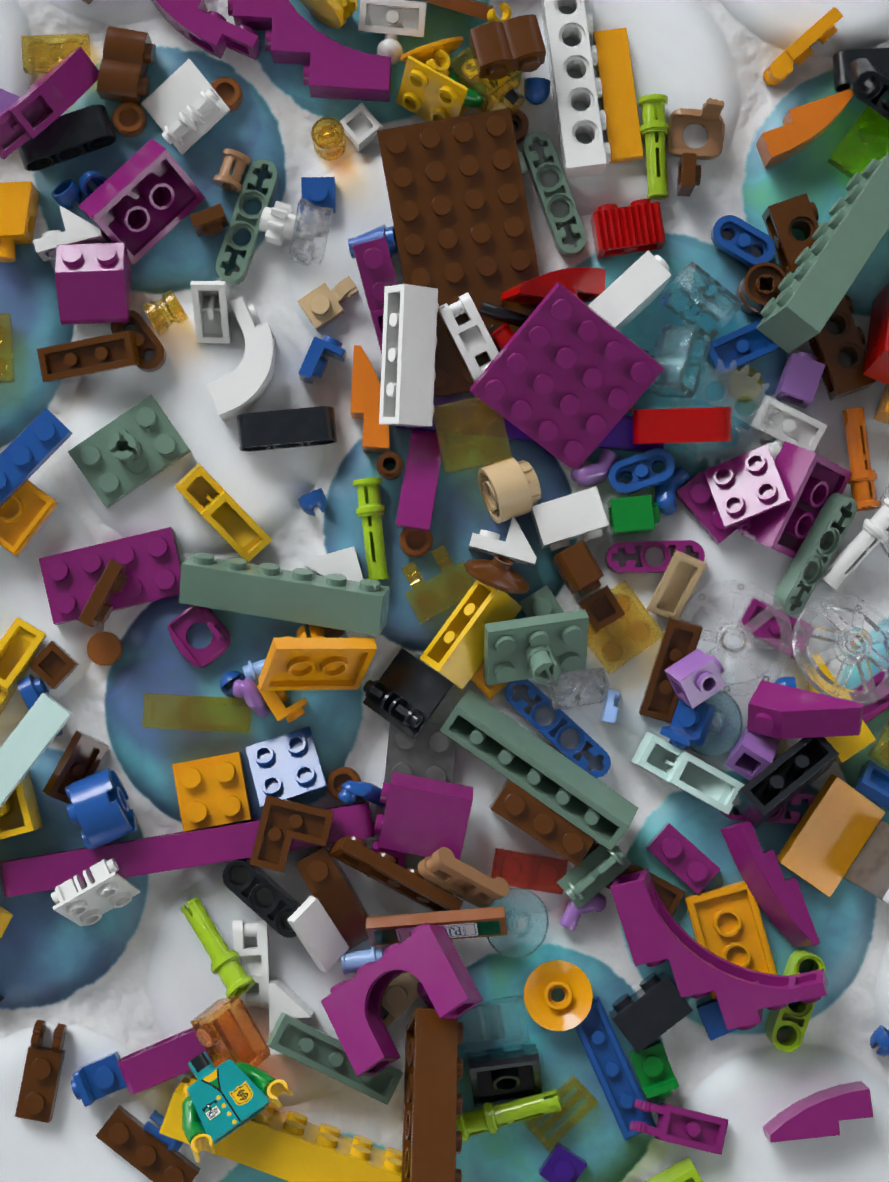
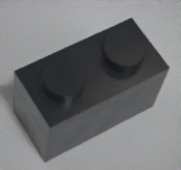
M656 972L648 975L640 982L639 986L641 988L631 996L627 993L618 998L612 1004L613 1010L609 1012L612 1020L637 1053L693 1011L686 1000L680 997L679 991L664 972H661L659 975Z

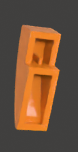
M848 89L790 109L782 121L783 126L763 132L756 143V147L764 168L788 159L819 138L847 106L854 95L852 90Z
M354 345L350 413L352 418L364 419L363 451L375 453L389 452V425L379 424L381 385L362 347Z

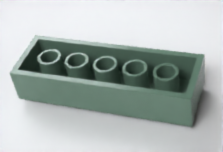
M889 153L879 161L875 158L871 160L861 174L857 172L845 186V189L848 191L844 198L841 196L828 211L831 215L827 223L824 221L813 233L811 238L815 242L811 248L807 246L794 262L798 265L794 273L789 272L778 285L777 289L781 291L776 299L773 297L762 309L760 314L764 318L756 329L787 353H790L821 332L888 230Z

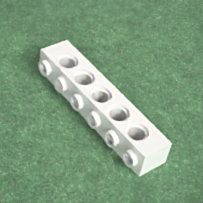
M540 0L561 161L565 178L601 175L604 173L607 162H611V150L609 142L603 141L602 130H606V114L604 109L599 110L598 98H602V85L600 77L595 78L593 66H597L598 63L596 45L590 46L589 34H593V19L591 13H586L584 3L589 0ZM568 6L574 12L572 14H563L559 8ZM573 38L579 44L571 47L567 46L563 40ZM578 70L583 74V77L573 79L567 72ZM574 102H583L584 104H586L588 109L585 111H577L572 107L571 104ZM582 133L587 134L591 137L592 142L588 144L580 143L576 136Z

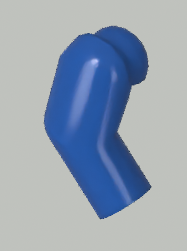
M349 780L341 785L343 788L339 792L338 797L349 805L355 804L358 796L379 807L386 805L385 803H380L382 789L372 783Z

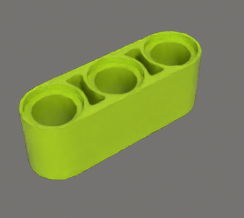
M799 949L789 956L783 975L800 974L799 966L806 959H812V971L824 969L825 971L826 968L821 958L808 950ZM801 1002L795 1008H789L787 1004L782 1009L770 1010L765 1026L766 1037L783 1052H792L799 1048L816 1002ZM785 1025L790 1026V1036L783 1041L777 1040L778 1029Z

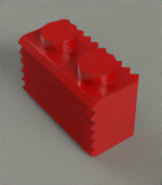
M640 199L631 202V206L618 208L617 204H605L598 207V210L594 211L591 217L596 258L662 249L666 239L660 202L651 203L650 199Z

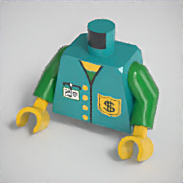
M202 1052L194 1057L187 1065L197 1078V1081L187 1088V1097L182 1103V1129L191 1145L195 1161L197 1163L201 1162L199 1153L204 1149L211 1150L214 1156L216 1154L214 1145L268 1108L270 1101L267 1097L270 1098L276 1108H281L282 1104L277 1097L282 1093H287L290 1097L293 1096L288 1084L282 1079L276 1080L264 1070L243 1061L234 1063L231 1059H228L218 1067H215L206 1052Z

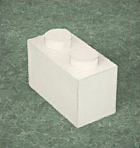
M597 486L535 505L530 512L541 548L550 546L551 552L571 546L569 541L571 539L582 536L584 541H589L603 536L602 530L609 526Z

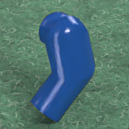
M682 466L675 469V473L669 481L655 487L654 503L658 504L663 515H671L676 512L678 504L675 502L676 489L690 480L688 473Z

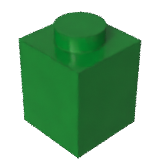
M651 495L610 499L607 503L611 536L651 532L655 529V523H659V507L657 503H652Z

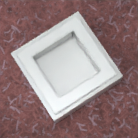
M363 103L359 104L337 123V128L358 152L377 137V131L384 130L383 126Z

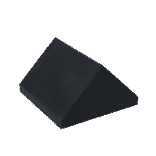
M536 1044L468 1053L474 1108L483 1107V1104L486 1102L498 1105L542 1093L540 1062Z

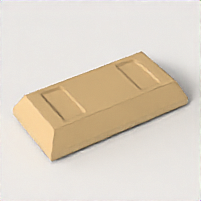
M676 550L646 610L666 619L669 616L679 619L707 563Z

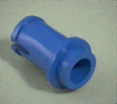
M154 1110L149 1118L159 1124L161 1128L164 1116L159 1114L157 1110ZM146 1121L142 1130L166 1144L168 1151L173 1149L177 1152L184 1142L160 1134V1128Z

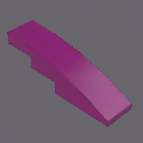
M752 822L731 824L720 829L734 863L750 892L774 926L793 947L816 946L820 944L796 877L784 879L774 849L762 851Z

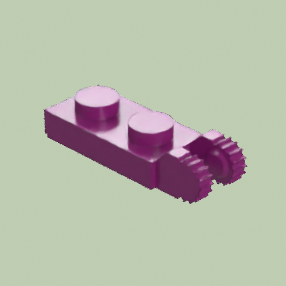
M635 1099L634 1107L638 1108V1110L659 1114L656 1127L641 1121H631L629 1129L653 1135L658 1140L722 1155L728 1119L665 1103L658 1105Z

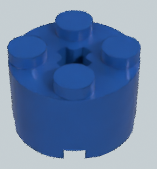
M110 768L99 771L65 787L66 794L71 804L66 806L69 818L74 825L80 823L83 830L81 832L82 839L88 850L98 848L137 830L133 809L128 810L126 802L129 797L114 770L110 771Z

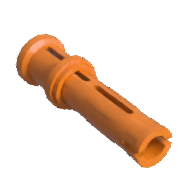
M856 407L843 410L842 415L846 432L850 472H852L848 484H851L852 498L857 503V512L878 509L881 507V501H878L876 497L874 481L877 480V473L871 469L864 408Z

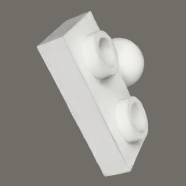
M360 0L358 31L385 34L384 40L377 47V55L391 57V65H395L400 61V56L403 54L402 45L397 40L398 35L424 38L427 2Z
M767 395L751 423V426L775 437L773 442L767 443L774 462L785 441L814 452L828 426Z

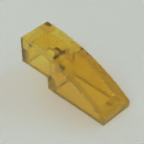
M144 693L142 728L251 733L252 710L248 707L244 698Z

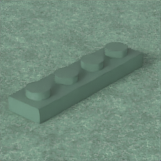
M284 1012L280 1014L266 1042L268 1047L386 1105L389 1104L403 1075V1072L389 1065L375 1076H357L340 1040Z

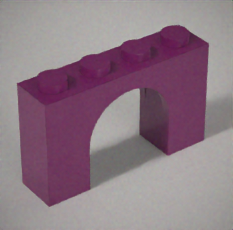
M428 923L417 926L410 932L411 937L402 943H395L386 948L383 952V957L376 962H369L361 966L357 970L358 975L349 981H343L333 986L330 990L331 994L321 1000L357 1076H375L401 1058L385 1027L381 1013V1004L385 990L397 976L409 972L417 977L428 994L439 1018L457 1019L483 1001L443 926Z

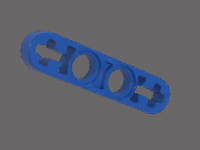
M528 679L513 681L507 684L505 687V697L508 703L563 755L595 778L603 777L607 774L611 766L608 753ZM516 684L521 687L525 684L528 687L526 694L532 700L535 699L536 694L542 699L533 705L529 714L523 710V708L529 706L523 699L517 701L512 699L514 691L511 688L513 685ZM542 706L552 708L555 714L554 721L548 726L540 725L535 718L536 711ZM573 729L579 735V744L573 749H566L561 744L560 737L565 730ZM586 741L591 744V747L587 748L586 751L592 756L596 757L600 754L603 757L600 761L603 768L600 771L595 768L589 771L587 769L589 761L583 755L580 756L578 761L573 757V755L583 749Z

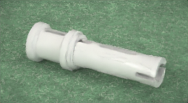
M888 497L884 498V505L871 519L866 518L863 521L862 527L864 528L821 576L835 590L838 589L844 580L880 542L883 544L889 540Z

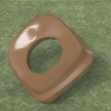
M709 98L703 104L702 110L680 108L673 111L669 118L668 152L677 157H681L683 153H696V159L711 160L719 157L723 149L725 123L720 115L724 108V101ZM698 124L706 129L708 140L704 146L694 149L684 143L682 133L687 126Z

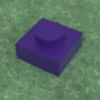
M557 1142L538 1171L539 1175L549 1182H576L586 1168L587 1163L584 1159Z

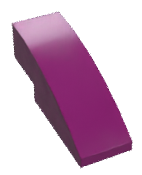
M412 429L396 519L397 528L430 533L445 434Z
M862 1081L818 1091L795 1102L777 1114L763 1126L764 1134L770 1142L840 1135L839 1121L873 1117L870 1088Z

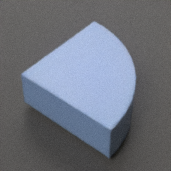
M611 688L607 689L600 721L611 724L617 721L618 703L621 698L620 691Z

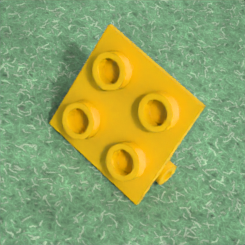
M409 55L396 103L429 122L464 116L467 107L463 104L468 88Z

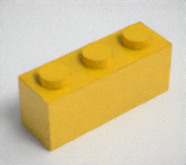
M476 580L419 659L463 690L484 661L485 624L513 620L522 606L507 593Z

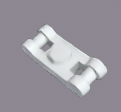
M467 292L459 296L457 302L449 306L447 303L439 306L438 312L475 383L499 352L471 296ZM466 313L470 321L458 326L455 317ZM486 352L490 361L479 366L475 357Z
M257 919V923L233 920V950L239 953V962L248 977L252 976L255 983H259V992H245L235 998L236 1011L247 1010L251 1006L269 1009V924L263 919ZM257 936V946L245 947V937Z

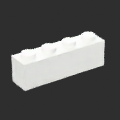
M410 284L385 286L379 424L407 427L432 426L434 382L436 378L435 350L437 346L436 327L439 309L438 288Z

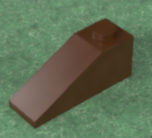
M329 845L326 847L322 846L298 860L295 866L313 897L318 898L349 946V950L369 939L366 931V918L370 917L338 860L328 855L331 849Z

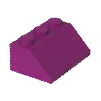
M151 139L78 207L96 227L101 229L111 243L125 242L130 262L134 265L206 197L169 151Z
M785 441L781 451L776 456L775 464L790 502L752 517L751 527L742 531L741 535L794 558L825 501L833 493H843L852 472L812 451Z

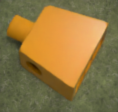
M31 181L0 183L1 263L15 262V245L31 244L33 241L39 191Z

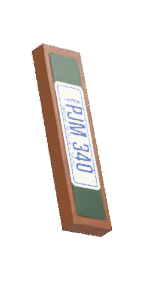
M503 906L366 918V931L371 946L402 943L411 937L410 932L414 928L424 923L443 926L451 940L508 935L505 907Z

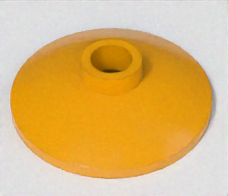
M464 37L446 38L417 47L402 54L400 61L406 63L407 57L410 55L424 64L428 60L433 59L437 66H439V61L435 58L434 53L443 50L448 55H451L465 42Z
M552 960L539 965L531 972L524 986V1004L528 1014L538 1025L548 1030L565 1031L576 1027L587 1017L592 1006L593 992L588 977L579 967L567 961ZM555 988H560L564 991V998L561 1001H554L551 997V992Z

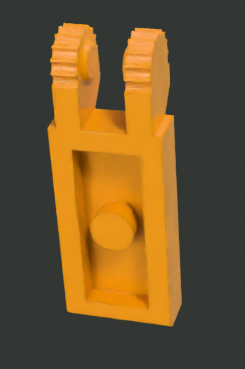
M836 7L828 11L764 71L762 77L767 86L775 87L779 85L793 71L794 62L800 66L814 53L810 48L818 40L824 44L838 31L835 25L843 15Z

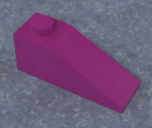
M761 680L748 703L747 731L778 739L859 735L862 726L864 704Z

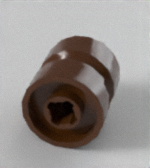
M768 262L758 263L750 268L738 285L735 295L737 304L743 312L750 316H762L760 313L764 306L773 297L776 299L781 292L777 288L786 276L782 268Z

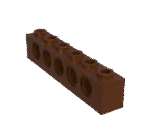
M807 193L770 205L762 215L768 234L774 241L775 253L779 264L786 275L789 272L794 273L798 267L794 263L807 246L811 248L815 242L811 237L819 227L817 223L819 220L817 207L814 202L809 201ZM791 229H800L804 232L806 239L802 241L795 239ZM844 295L828 320L835 322L839 326L840 334L830 333L825 324L819 334L808 340L813 355L818 358L817 362L825 364L821 377L830 401L866 389L876 382L875 379L863 375L866 355L863 347L865 345V337L862 329L855 325L852 317L854 312L853 304L848 295ZM838 352H845L850 356L851 366H845L840 363Z

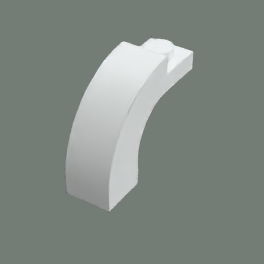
M243 297L230 301L245 338L243 359L230 374L206 384L218 415L223 421L244 412L259 400L270 384L276 364V345L268 322L255 327L256 324L261 323L254 305L246 306Z

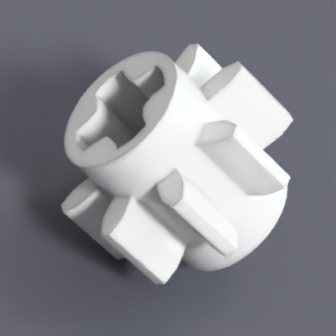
M276 201L275 206L272 208L265 206L259 223V231L266 233V242L282 246L283 239L293 240L299 216L292 214V205Z

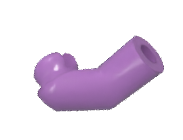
M604 448L596 464L581 465L575 471L571 470V478L578 485L584 487L601 484L607 479L610 468L615 464L619 456Z
M245 678V680L238 679L234 682L233 694L236 698L244 697L248 707L258 717L263 718L270 714L271 710L254 680Z
M598 893L580 909L569 899L559 924L575 931L582 914L593 911L601 912L605 909L606 897Z

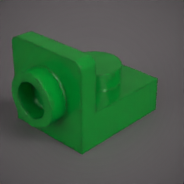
M661 1040L649 1044L639 1053L636 1050L629 1052L642 1091L647 1099L652 1097L654 1100L667 1098L673 1094V1089L679 1087Z

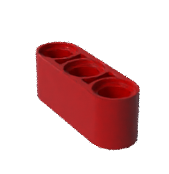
M731 407L632 410L633 444L732 441Z

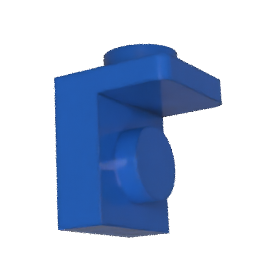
M314 336L298 372L300 380L313 384L316 377L321 378L328 364V359L324 358L325 355L344 362L347 355L346 350L341 348L343 344L329 336H324L323 340Z
M679 699L671 725L663 726L660 734L670 738L669 743L678 748L688 749L689 746L703 745L716 706L702 702L698 706L691 708Z
M118 1051L81 1066L72 1074L71 1087L77 1100L82 1099L85 1107L93 1104L99 1098L127 1087L117 1063L120 1060Z

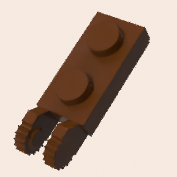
M37 1020L33 1028L31 1045L27 1051L15 1117L49 1123L53 1117L65 1055L63 1047L67 1026L58 1023L53 1033L52 1048L42 1047L46 1022Z

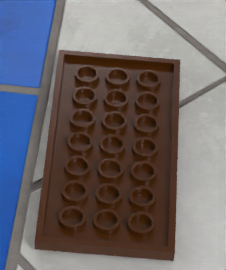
M510 108L377 131L404 284L438 288L439 306L445 303L449 306L457 302L459 296L468 292L478 312L482 301L530 316L536 309V306L501 300V293L515 285L539 276ZM438 312L434 397L469 392L474 381ZM466 313L455 317L458 326L470 321ZM480 315L489 334L505 324V322ZM509 324V327L514 334L520 328ZM494 342V344H495V346H496L498 352H500L501 350L499 349V347L497 346V344ZM486 352L475 357L479 366L490 361Z

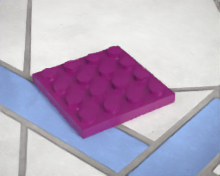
M557 282L470 387V391L575 471L661 374L664 367L560 282Z

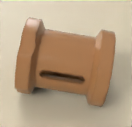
M225 148L222 152L224 157L219 174L214 176L213 183L225 190L240 193L242 189L240 183L246 167L251 165L252 160L242 152ZM235 166L232 175H230L232 167Z

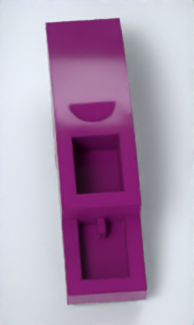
M151 0L162 16L180 34L204 51L221 59L227 47L257 60L262 49L257 33L244 24L236 26L227 22L225 17L217 12L209 11L207 13L208 10L204 0Z
M82 47L74 50L28 88L29 91L0 113L1 159H6L30 138L34 139L98 80L99 70Z
M385 236L352 245L381 354L385 286L398 285Z

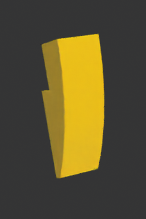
M199 463L174 485L243 559L247 560V563L272 541Z
M18 617L0 640V715L18 688L17 681L25 677L30 668L28 665L35 659L47 636L46 633Z

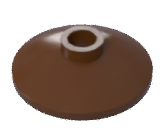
M495 555L493 560L482 558L469 559L465 563V570L473 578L497 590L512 594H525L530 587L525 578L512 568L513 562L503 556Z

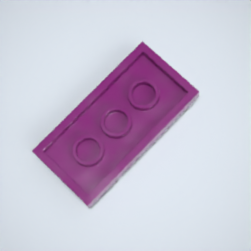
M173 528L159 529L39 558L53 624L59 625L78 620L110 559L129 568L126 573L129 576L127 585L120 594L116 593L110 603L113 606L112 611L179 596L181 561Z

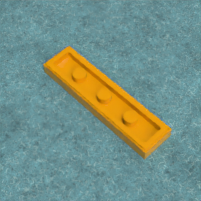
M627 28L594 31L593 43L596 45L598 58L597 73L602 85V110L604 109L606 114V141L609 142L611 150V162L609 163L642 160L644 155Z

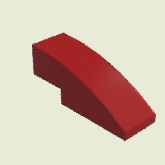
M575 267L552 271L515 285L501 293V300L537 307L555 284L560 282L583 302H588L596 299L605 290L606 269Z

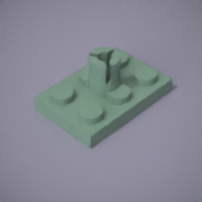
M152 395L68 451L107 508L191 452Z
M581 609L485 624L484 679L486 684L493 685L532 678L539 684H550L549 676L551 675L554 680H557L560 674L586 670L589 616L586 610Z

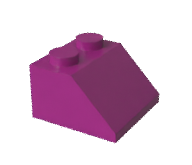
M125 242L57 245L55 280L61 325L129 322L132 266Z

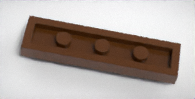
M346 836L333 842L328 855L429 910L437 912L461 909L463 900L425 880L418 870L412 868L405 869L396 864L394 857L383 852L376 853L368 849L366 842L354 836Z

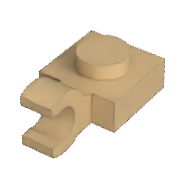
M350 276L340 281L331 291L326 283H323L297 302L315 329L319 331L345 312L340 304L359 291Z

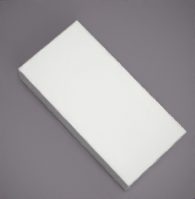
M309 896L287 919L318 968L322 971L328 972L349 949L346 941L316 897Z

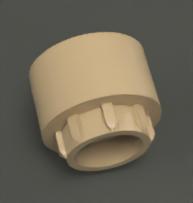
M511 457L478 470V484L482 498L490 516L498 524L511 520L512 517L516 518L530 513L533 505L537 504L541 498L539 480L529 462L524 460L517 462Z

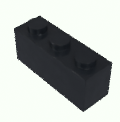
M824 737L802 738L738 791L732 804L748 821L752 822L753 827L756 829L832 766L839 753Z

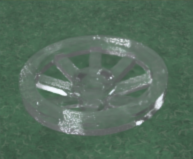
M729 580L705 587L689 600L679 619L691 622L697 610L702 606L719 629L718 632L702 629L699 640L717 643L716 647L706 653L707 655H714L717 659L722 655L726 656L723 679L727 687L716 694L732 697L750 695L756 691L761 680L773 683L782 674L792 653L793 631L785 608L773 594L763 587L750 582ZM735 593L731 622L727 623L711 599L720 595ZM745 595L761 601L767 608L744 625L742 624ZM775 616L780 628L781 639L751 637L754 631ZM737 635L741 639L740 643L736 646L730 645L727 641L729 636ZM749 648L779 651L772 665L765 670L749 651ZM737 657L742 658L757 676L756 678L746 682L733 683Z
M828 595L811 603L799 615L792 633L794 657L806 680L821 694L863 703V706L873 704L889 694V620L870 603L850 595ZM836 610L852 613L851 626ZM822 613L838 631L813 626L811 623L818 614ZM864 620L875 629V633L869 634L864 629ZM808 637L832 642V648L812 656ZM883 643L887 659L876 651L872 645ZM837 658L842 664L833 682L818 666ZM869 661L885 673L882 682L877 687L874 683ZM854 665H857L863 690L845 688Z

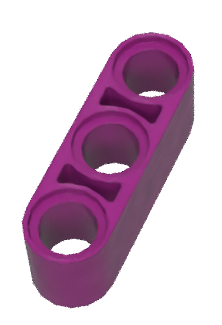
M207 1021L133 1052L118 1060L117 1063L130 1095H133L190 1071L191 1069L187 1064L202 1052H206L211 1061L222 1056L223 1052L210 1021Z

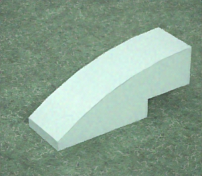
M648 732L644 735L630 761L728 815L733 807L732 802L738 791L745 785L688 752Z

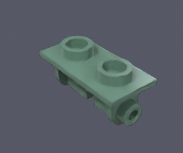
M600 844L581 861L578 867L575 866L557 883L580 909L628 868L631 862L618 846L615 845L610 851Z

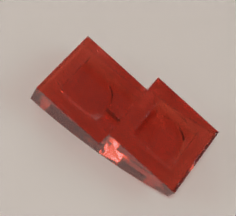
M495 848L491 878L502 877L509 886L563 894L564 890L557 882L566 875L568 860Z

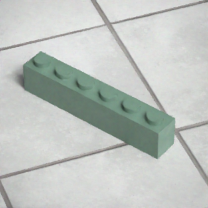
M199 552L181 564L179 603L379 636L387 624L390 587L382 586L379 581L373 579H362L360 582L351 581L341 574L320 576L314 575L312 570L305 568L289 571L280 569V566L274 563H262L258 566L247 564V560L242 558L221 560L215 559L213 554Z
M468 690L455 706L440 729L445 735L610 851L630 827L638 810L637 806L471 690Z

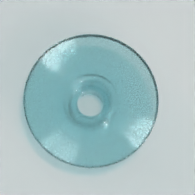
M720 690L704 701L716 706L713 717H718V727L715 728L711 720L703 745L689 746L691 750L703 756L713 757L727 753L737 744L742 733L743 718L737 702L728 693Z
M509 888L510 891L507 896L500 900L495 899L494 903L488 906L505 907L508 935L487 937V939L498 953L511 958H521L532 954L542 945L548 932L549 917L546 906L535 893L524 888ZM524 918V928L519 930L518 921Z

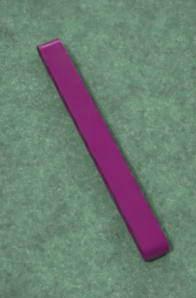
M370 802L324 808L335 811L327 845L333 844L334 841L346 836H354L359 839L375 836L373 834L374 828ZM260 819L110 843L91 850L85 847L0 862L4 897L54 890L56 886L71 878L73 879L77 874L87 884L83 871L87 869L92 874L90 867L103 859L108 861L113 858L119 867V871L116 873L123 878L250 858ZM292 839L290 851L321 845Z

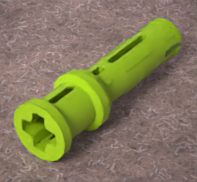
M649 94L638 99V105L642 108L643 125L640 126V132L642 137L645 138L647 199L662 200L669 197L665 136L669 132V124L666 123L665 105L668 104V96L663 94Z
M372 477L353 480V487L357 488L359 506L355 509L356 515H358V518H362L368 572L367 579L377 581L389 579L381 516L385 515L384 512H386L385 506L381 503L380 485L383 483L382 478Z
M197 897L186 902L189 907L187 908L186 905H183L180 910L185 915L212 960V973L218 974L227 989L226 996L228 999L239 997L253 987L255 984L254 978L252 976L248 977L239 962V953L229 949L203 906L201 899Z
M555 1088L544 1093L503 1104L494 1105L493 1103L486 1102L481 1108L466 1112L462 1111L461 1117L456 1116L458 1131L462 1132V1141L466 1142L469 1140V1137L485 1132H490L491 1135L496 1134L497 1131H500V1127L563 1111L559 1092Z

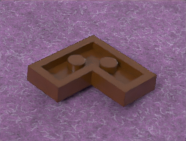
M267 795L249 865L283 873L292 839L326 847L335 811Z

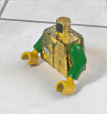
M506 3L499 4L502 12L501 19L496 16L494 8L489 9L487 13L488 21L490 23L504 22L510 19L512 14L510 6ZM470 46L451 61L448 53L439 50L435 52L434 56L439 61V66H437L433 59L426 62L427 66L468 88L464 106L477 107L482 112H487L501 103L505 108H510L511 113H514L525 101V97L517 90L521 83L522 72L510 71L499 80L479 78Z

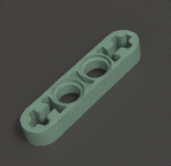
M540 131L533 132L524 140L522 150L524 160L558 252L564 257H576L582 253L587 239L584 227L550 136ZM534 142H537L539 146H545L543 149L545 163L540 166L537 152H530ZM547 171L553 172L558 177V183L549 188L543 186L539 180L540 175ZM556 202L565 203L569 208V214L564 218H556L552 215L550 207ZM571 221L574 224L569 226L572 238H579L576 248H571L570 244H563L566 239L564 226Z
M259 159L250 165L216 261L215 269L217 275L227 285H238L247 276L261 235L259 223L265 206H271L279 183L277 168L268 159ZM264 169H268L269 176L271 177V179H265L261 187L262 192L267 193L266 196L257 191L259 179L256 173L262 174ZM250 199H257L262 203V209L258 214L249 215L244 211V204ZM238 230L250 232L251 240L247 245L238 246L233 242V236ZM229 249L237 254L245 255L244 258L240 255L237 256L236 266L239 272H232L231 276H227L226 270L223 268L224 265L230 266L234 258L232 252H228Z
M837 492L833 493L825 501L773 596L774 607L790 616L797 615L803 610L856 515L857 503L853 498ZM827 532L826 539L822 546H820V541L823 535ZM810 562L809 570H808V572L803 576L804 569H805V567L807 566V564Z

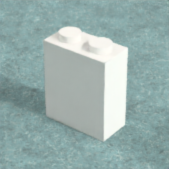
M648 250L588 306L621 331L664 291L672 276L669 272L670 268L659 255L653 256Z

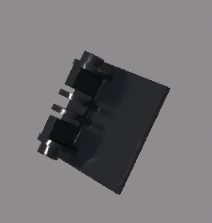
M401 648L379 680H368L365 683L363 691L366 693V698L363 704L414 740L451 689L453 683Z

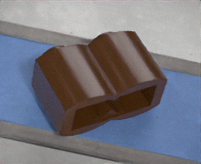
M534 14L517 16L504 22L487 23L470 29L469 44L479 78L499 80L510 71L529 73L537 70L545 62L546 49L536 15Z
M108 26L97 80V93L101 99L123 103L134 102L141 105L143 96H148L150 77L146 76L149 64H154L156 56V45L152 44L148 33Z
M584 540L559 552L552 559L571 595L578 592L581 598L601 586L599 580L604 574Z

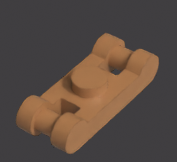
M441 847L433 853L432 857L428 856L418 863V872L424 879L478 908H487L494 903L495 899H502L510 891L509 885L504 878L496 877L493 879L476 870L473 866L456 859L453 852L447 847Z

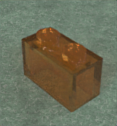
M240 996L234 999L226 997L217 1000L190 1022L196 1031L198 1041L205 1047L215 1067H218L228 1059H231L234 1063L243 1061L257 1067L270 1056V1049L266 1045L264 1038Z

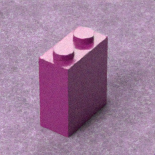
M393 771L391 782H383L380 803H385L386 807L384 815L377 813L373 834L380 835L378 848L432 857L436 850L441 847H447L453 852L455 858L460 860L473 801V787Z

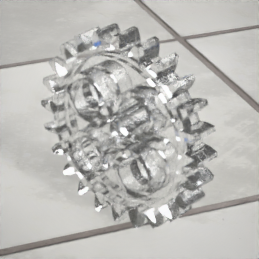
M722 359L718 360L717 369H712L708 362H704L705 372L702 374L697 369L692 368L694 379L690 381L682 377L681 381L686 386L684 390L673 389V392L680 397L679 401L668 402V405L673 408H700L695 404L697 399L714 407H724V405L731 407L732 416L750 425V429L745 430L731 423L732 428L736 429L739 433V442L733 447H726L722 442L686 443L688 447L684 455L688 456L695 451L697 453L695 463L699 464L706 457L708 458L709 468L714 466L716 460H720L723 463L747 453L753 448L761 447L762 445L759 443L761 439L771 441L772 437L765 431L767 428L777 427L776 423L769 420V416L777 414L778 410L768 406L769 403L776 399V396H765L764 394L771 385L766 383L759 386L757 382L762 374L758 372L752 377L748 376L750 365L748 364L741 372L738 371L736 360L732 361L729 369L724 367ZM719 382L723 384L725 394L721 400L713 402L706 396V389L709 384ZM743 397L753 399L756 405L755 412L749 417H742L736 411V404Z

